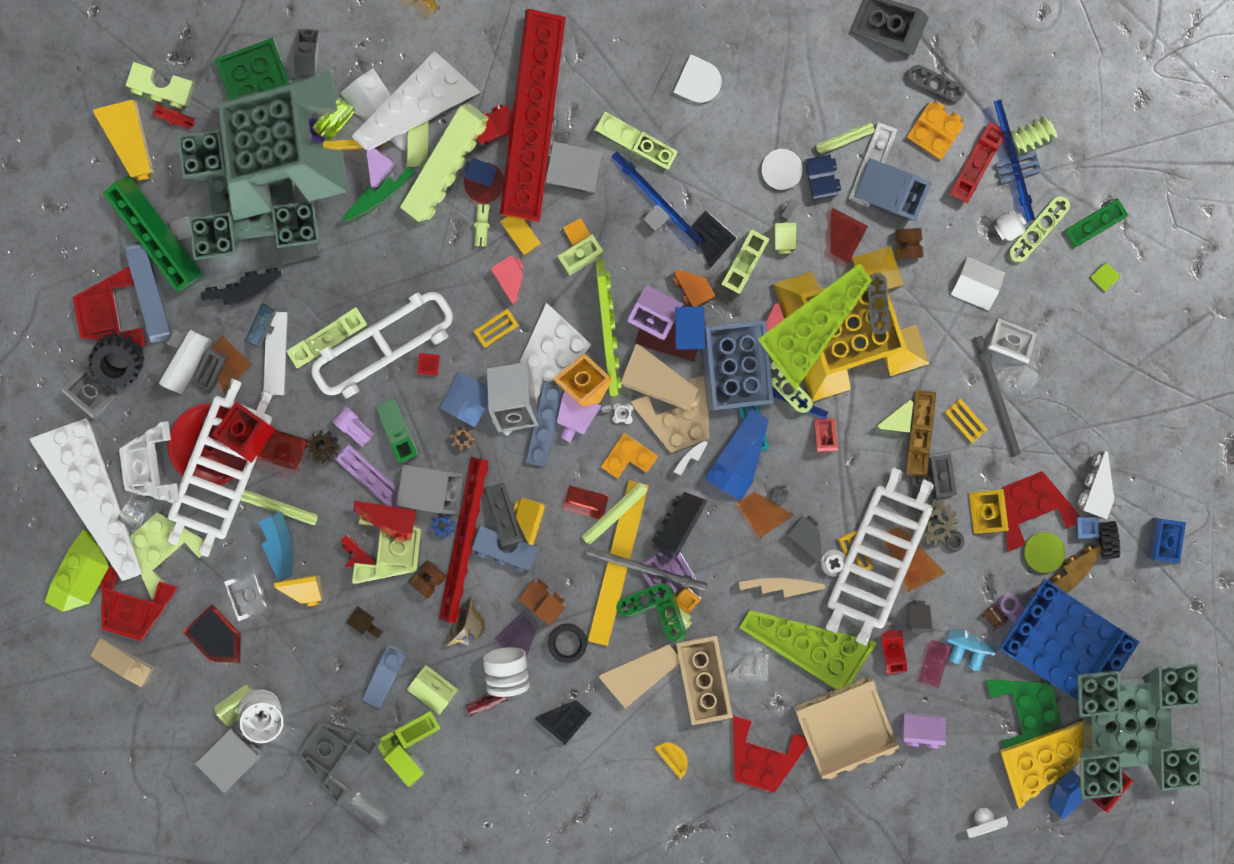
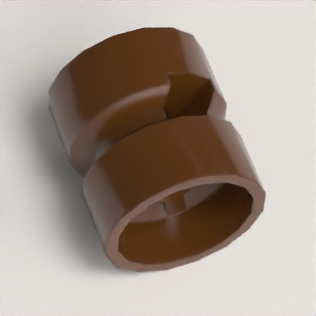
M922 228L895 230L896 242L899 243V246L896 248L897 259L924 257L923 245L920 244V241L923 240Z
M426 560L419 568L420 573H415L408 582L428 599L436 590L435 585H440L447 576L436 565ZM427 575L431 576L430 581L425 578Z

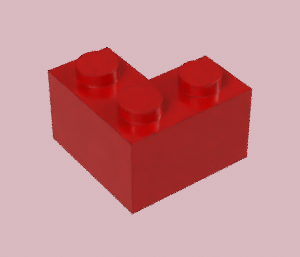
M503 104L491 109L492 113L484 114L489 118L486 122L487 127L477 137L482 147L510 134L512 113L508 105L505 107Z

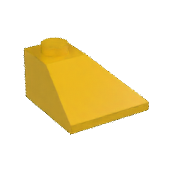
M521 497L520 501L516 500L513 511L517 513L515 518L528 544L534 545L546 504Z
M320 575L282 580L274 583L275 588L299 603H306V606L319 605L318 601L323 600Z

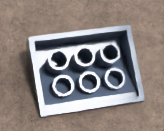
M766 320L705 326V349H702L707 409L720 410L774 403L769 354L758 340L767 333Z

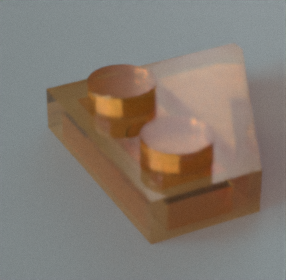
M221 336L212 347L215 348V351H220L222 355L228 356L218 378L222 391L226 393L231 378L239 380L253 364L224 336Z

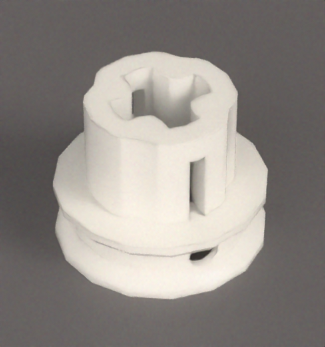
M835 549L825 552L820 561L823 572L832 577L839 576L846 557L842 552ZM835 558H838L837 562L840 564V566L831 569V564L829 563V560H834Z

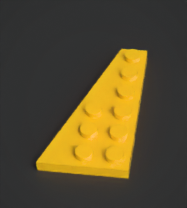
M1083 721L1000 750L1014 799L1019 809L1025 805L1026 801L1036 797L1042 789L1049 784H1053L1077 765L1076 763L1080 761V755L1084 746Z

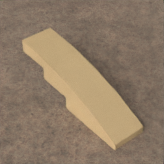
M764 577L738 581L740 590L760 586L762 594L783 590L784 597L825 589L823 583L798 578Z

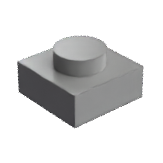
M793 198L790 202L786 200L780 209L783 212L781 217L788 221L799 202Z

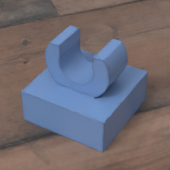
M1098 517L1076 518L1078 539L1099 538Z

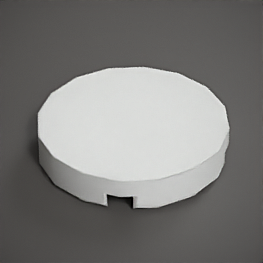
M777 149L765 157L761 173L764 181L770 187L776 190H787L793 188L799 182L803 166L800 158L794 152L788 149Z

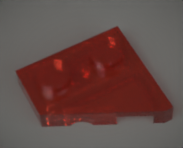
M832 208L830 254L849 263L868 226Z

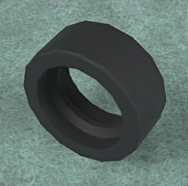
M570 623L561 624L550 634L548 640L549 651L559 662L574 663L581 659L586 652L587 636L577 625ZM564 631L574 632L580 639V647L573 655H563L556 648V638Z

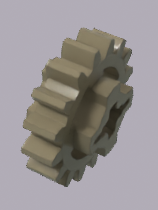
M933 499L932 504L926 501V504L931 505L935 509L931 513L929 520H935L938 517L939 522L942 524H936L933 527V524L928 520L927 533L923 532L921 540L926 537V543L928 544L931 540H934L935 545H938L939 540L946 543L945 537L953 538L950 532L957 531V528L953 526V524L958 523V519H953L956 512H950L952 508L950 504L944 507L945 502L943 500L939 504H937L935 499ZM920 510V513H914V516L918 518L915 522L919 523L923 511ZM944 512L947 513L949 522L943 519ZM945 530L942 534L936 535L938 531Z

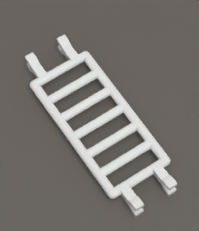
M232 378L225 398L216 396L212 402L178 488L179 502L172 503L168 513V519L174 521L175 524L167 541L178 545L184 525L204 532L206 535L198 552L207 557L210 554L215 537L220 539L226 537L257 459L256 456L252 463L247 460L242 472L200 456L206 444L243 458L221 441L208 437L212 425L218 427L222 419L216 417L219 407L223 406L231 409L235 403L233 401L241 386V382ZM262 390L255 410L244 407L269 425L271 424L272 417L265 414V410L272 394ZM200 464L240 479L236 490L234 491L194 476L193 473L196 465ZM189 483L231 498L228 510L185 495ZM183 502L223 517L224 520L220 530L177 514L181 503Z
M896 468L892 469L886 487L881 485L876 487L844 562L843 569L827 603V606L833 609L834 612L826 629L837 634L843 614L865 622L856 639V642L865 646L868 644L873 627L880 629L884 627L933 511V507L926 504V501L934 484L923 480L917 499L898 493L896 488L904 473ZM884 495L923 511L919 523L878 507L881 496ZM873 515H878L915 530L911 542L869 526ZM867 533L906 549L903 561L861 545L865 534ZM859 552L898 568L895 580L853 564L857 553ZM849 572L891 588L887 599L885 600L845 583ZM841 591L883 607L879 618H874L838 603L837 600Z

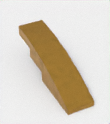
M915 391L906 475L927 477L936 392Z

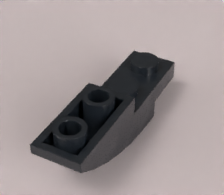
M277 267L265 269L266 273L257 274V271L246 272L245 277H240L241 286H238V283L226 284V288L219 290L218 286L205 288L206 292H201L202 301H210L223 298L224 306L238 304L268 290L284 276V273L281 270L278 271Z

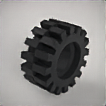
M1116 521L1099 522L1098 543L1102 549L1100 552L1102 559L1120 558L1121 548Z

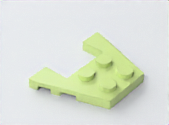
M159 512L153 515L130 536L143 572L141 576L152 599L155 597L159 581L163 582L154 572V569L183 543H186L198 558L203 556L198 551L204 539L186 528L182 530L178 545L169 543L167 540L175 522Z
M360 516L359 524L374 526ZM413 527L412 538L407 541L395 540V537H390L380 530L376 565L354 563L352 583L356 584L416 572L421 529Z

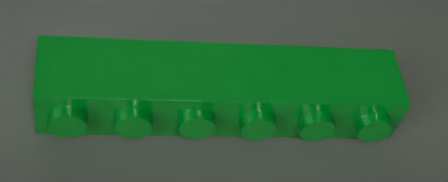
M130 175L115 181L103 192L177 293L191 286L203 275Z

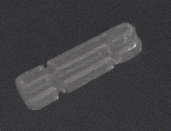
M356 794L352 803L357 807L360 806L361 810L372 819H377L376 822L380 825H384L389 816L384 812L381 813L380 809L369 800H364L365 797L361 794Z

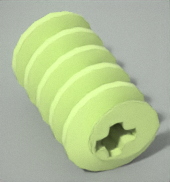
M1045 116L1040 117V122L1037 119L1033 120V126L1030 123H1026L1025 129L1021 126L1018 127V133L1014 130L1010 131L1012 143L1019 155V149H1022L1025 153L1028 152L1027 145L1034 149L1036 141L1043 145L1042 138L1049 142L1050 134L1058 138L1051 120Z

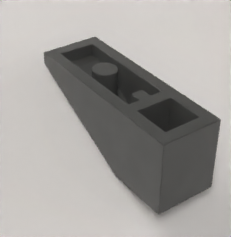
M913 600V604L908 603L907 629L911 632L933 633L931 608L929 604H925V600Z

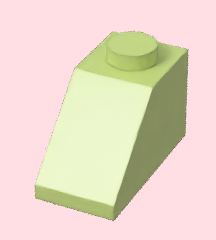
M775 223L774 251L779 250V254H792V250H796V223Z

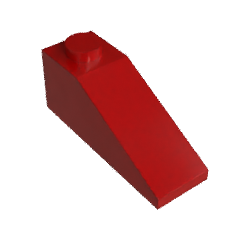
M354 500L353 511L390 537H395V540H411L416 510Z

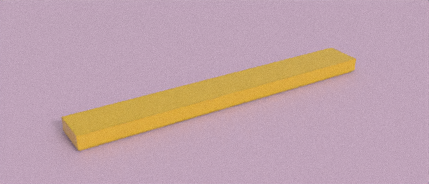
M629 480L625 495L628 492H630L638 484V482ZM646 494L619 518L611 554L630 559ZM608 561L588 641L608 646L617 612L616 606L620 600L628 567Z

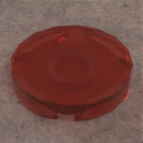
M499 168L491 188L467 180L464 176V188L472 200L487 204L494 202L501 196L504 176Z

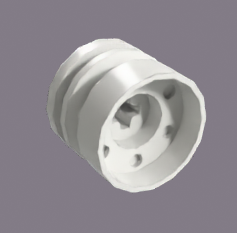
M506 647L492 650L483 656L484 672L488 674L486 676L487 692L490 695L496 697L514 696L530 688L529 674L525 670L527 668L526 651L516 647Z
M261 689L253 690L241 699L238 706V716L243 735L256 743H267L274 740L283 728V714L278 697L270 691Z

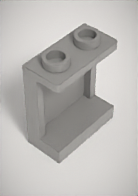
M553 141V146H549L548 158H550L549 167L547 166L546 184L595 193L603 151Z
M232 727L195 763L223 793L262 757L259 754L261 750L254 743L249 744L244 739L245 736L239 728L235 730Z

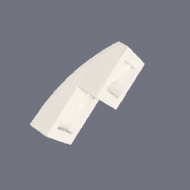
M702 441L693 447L681 459L674 472L682 475L690 458L699 461L708 443Z

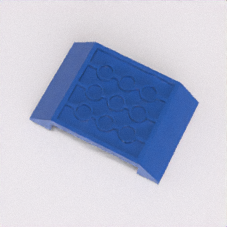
M1044 578L998 649L1078 700V675L1119 671L1120 673L1140 641Z

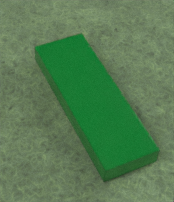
M1117 198L1068 227L1064 232L1073 247L1076 248L1129 215Z

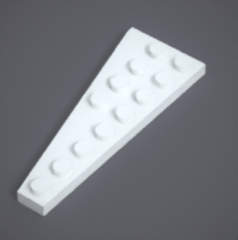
M89 418L30 438L34 448L121 580L125 581L143 574Z

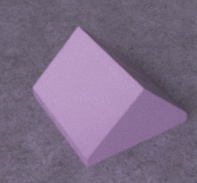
M373 148L369 151L366 150L371 187L378 189L396 165Z

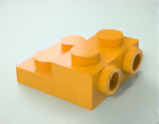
M935 101L934 104L932 102L928 103L906 138L939 160H942L965 124L962 123L963 118L954 112L950 115L944 111L946 108L944 105Z

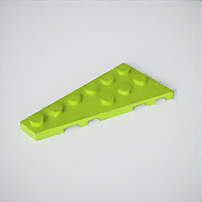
M597 259V280L607 373L612 378L609 392L610 396H618V388H622L621 377L616 376V369L620 367L619 357L614 356V349H618L616 336L612 337V329H615L614 310H609L613 309L612 291H607V289H611L610 271H605L604 259Z
M860 263L758 339L795 390L872 282V279Z
M749 610L739 626L743 631L834 689H839L852 683L877 644L876 641L869 640L867 646L856 642L857 637L841 632L836 634L825 628Z

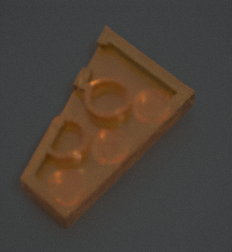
M901 526L887 532L911 542L912 538ZM884 541L891 557L903 561L907 550ZM918 545L903 581L908 591H911L946 574V572Z

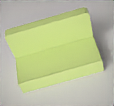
M425 665L407 688V691L434 712L440 714L457 693L458 689Z

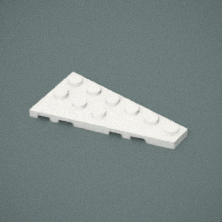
M547 303L520 360L522 363L528 362L531 369L536 405L539 403L543 381L557 384L553 379L592 346ZM513 430L503 431V433L508 436Z

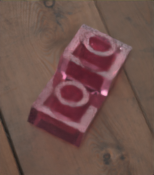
M931 640L918 682L937 688L940 687L952 646Z

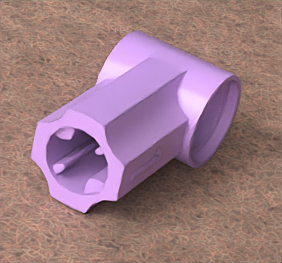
M345 406L332 420L344 433L347 432L362 447L374 435L348 406Z
M1003 594L998 599L999 609L1014 624L1024 610V607L1011 594ZM1007 599L1013 600V606L1010 609L1004 608V601Z

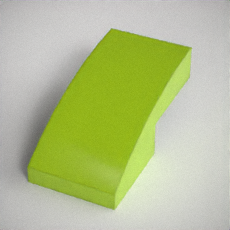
M399 744L383 757L408 787L424 774Z

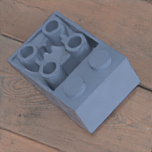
M869 158L854 197L909 221H916L932 182Z

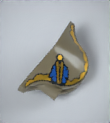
M471 596L461 608L456 623H453L445 641L446 646H451L458 642L468 646L471 641L478 639L482 635L485 627L484 620L476 611L475 601Z

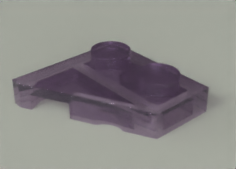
M524 609L494 639L503 648L516 647L526 651L527 657L539 624Z

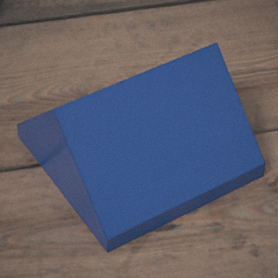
M675 307L676 349H705L704 307Z
M1154 517L1148 559L1180 563L1186 522Z

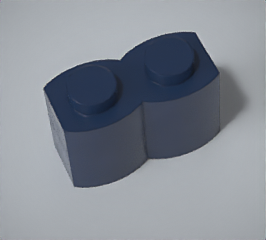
M829 154L805 159L812 199L818 200L838 196V191H841L839 178L835 179L834 171L837 170L835 158L831 159Z

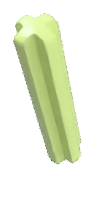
M868 122L815 146L819 155L827 153L872 134L875 129L873 124Z

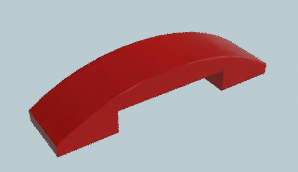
M992 122L988 123L949 194L968 204L1008 131Z

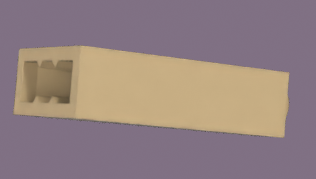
M635 345L621 381L622 386L692 412L693 407L697 408L701 396L698 395L699 390L642 346Z
M668 643L602 672L599 678L626 709L680 663L677 646H671Z

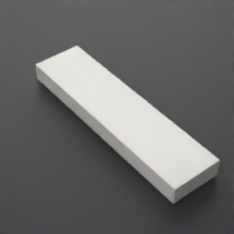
M878 122L848 200L866 207L869 206V203L854 197L869 158L885 163L898 129Z
M276 312L271 323L274 330L271 335L267 333L265 339L263 391L269 392L272 395H285L288 312Z

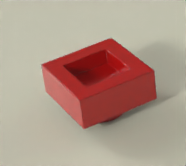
M419 353L417 374L438 376L440 355Z

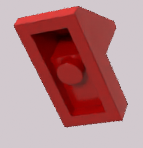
M346 534L340 540L343 543L341 547L348 554H355L344 567H354V563L376 565L377 562L349 534Z

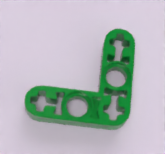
M657 584L618 601L616 606L617 612L624 617H632L657 607L667 639L679 642L685 638L686 628L674 591L670 585ZM662 589L667 591V593L664 594V597L654 596V594L657 595L661 593ZM646 594L649 597V603L643 606L640 600ZM635 603L636 605L628 608V611L623 610V608L626 607V604ZM668 607H672L674 615L668 619L665 616V610ZM677 620V623H673V625L668 624V622H674ZM675 629H679L677 636L672 635Z

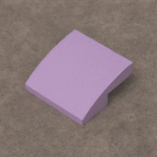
M658 553L643 563L682 576L686 574L696 580L695 575L681 553L674 560L662 553ZM641 572L650 587L661 583L667 584L672 587L674 593L682 588L679 583ZM662 589V592L657 594L656 597H664V594L667 593V591Z

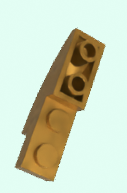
M1091 544L1082 549L1083 553L1076 557L1074 554L1065 559V564L1061 566L1065 574L1062 575L1060 572L1050 578L1051 583L1062 589L1065 593L1070 592L1092 569L1102 550L1101 547ZM1039 585L1033 588L1034 592L1030 594L1031 597L1033 596Z

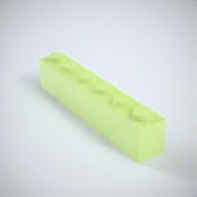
M470 103L459 107L400 208L419 222L433 217L436 212V205L446 195L445 190L455 181L457 170L465 164L466 155L476 146L475 140L478 135L485 131L487 127L486 122L489 119L486 115Z

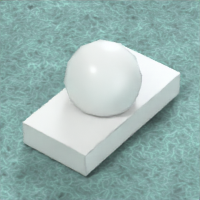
M980 808L974 813L973 817L977 826L967 829L966 833L968 838L971 839L1006 827L1008 821L1006 816L994 820V814L991 810Z

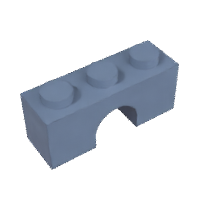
M483 525L480 526L472 547L476 551L475 555L487 558L489 555L495 558L494 562L504 566L507 563L515 565V570L523 573L526 570L531 571L539 546L530 545L522 540L514 551L505 552L498 545L499 537L497 531Z

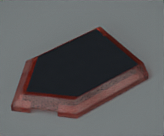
M211 604L183 633L210 662L240 663L241 633L214 604Z

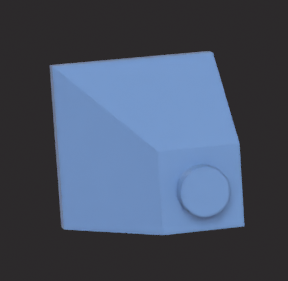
M458 371L440 409L477 427L488 406V386Z

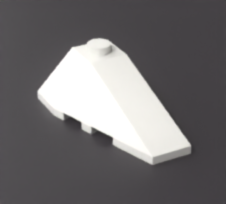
M374 69L357 78L341 92L350 109L364 121H367L391 96ZM407 133L399 134L389 141L404 151L405 146H407Z

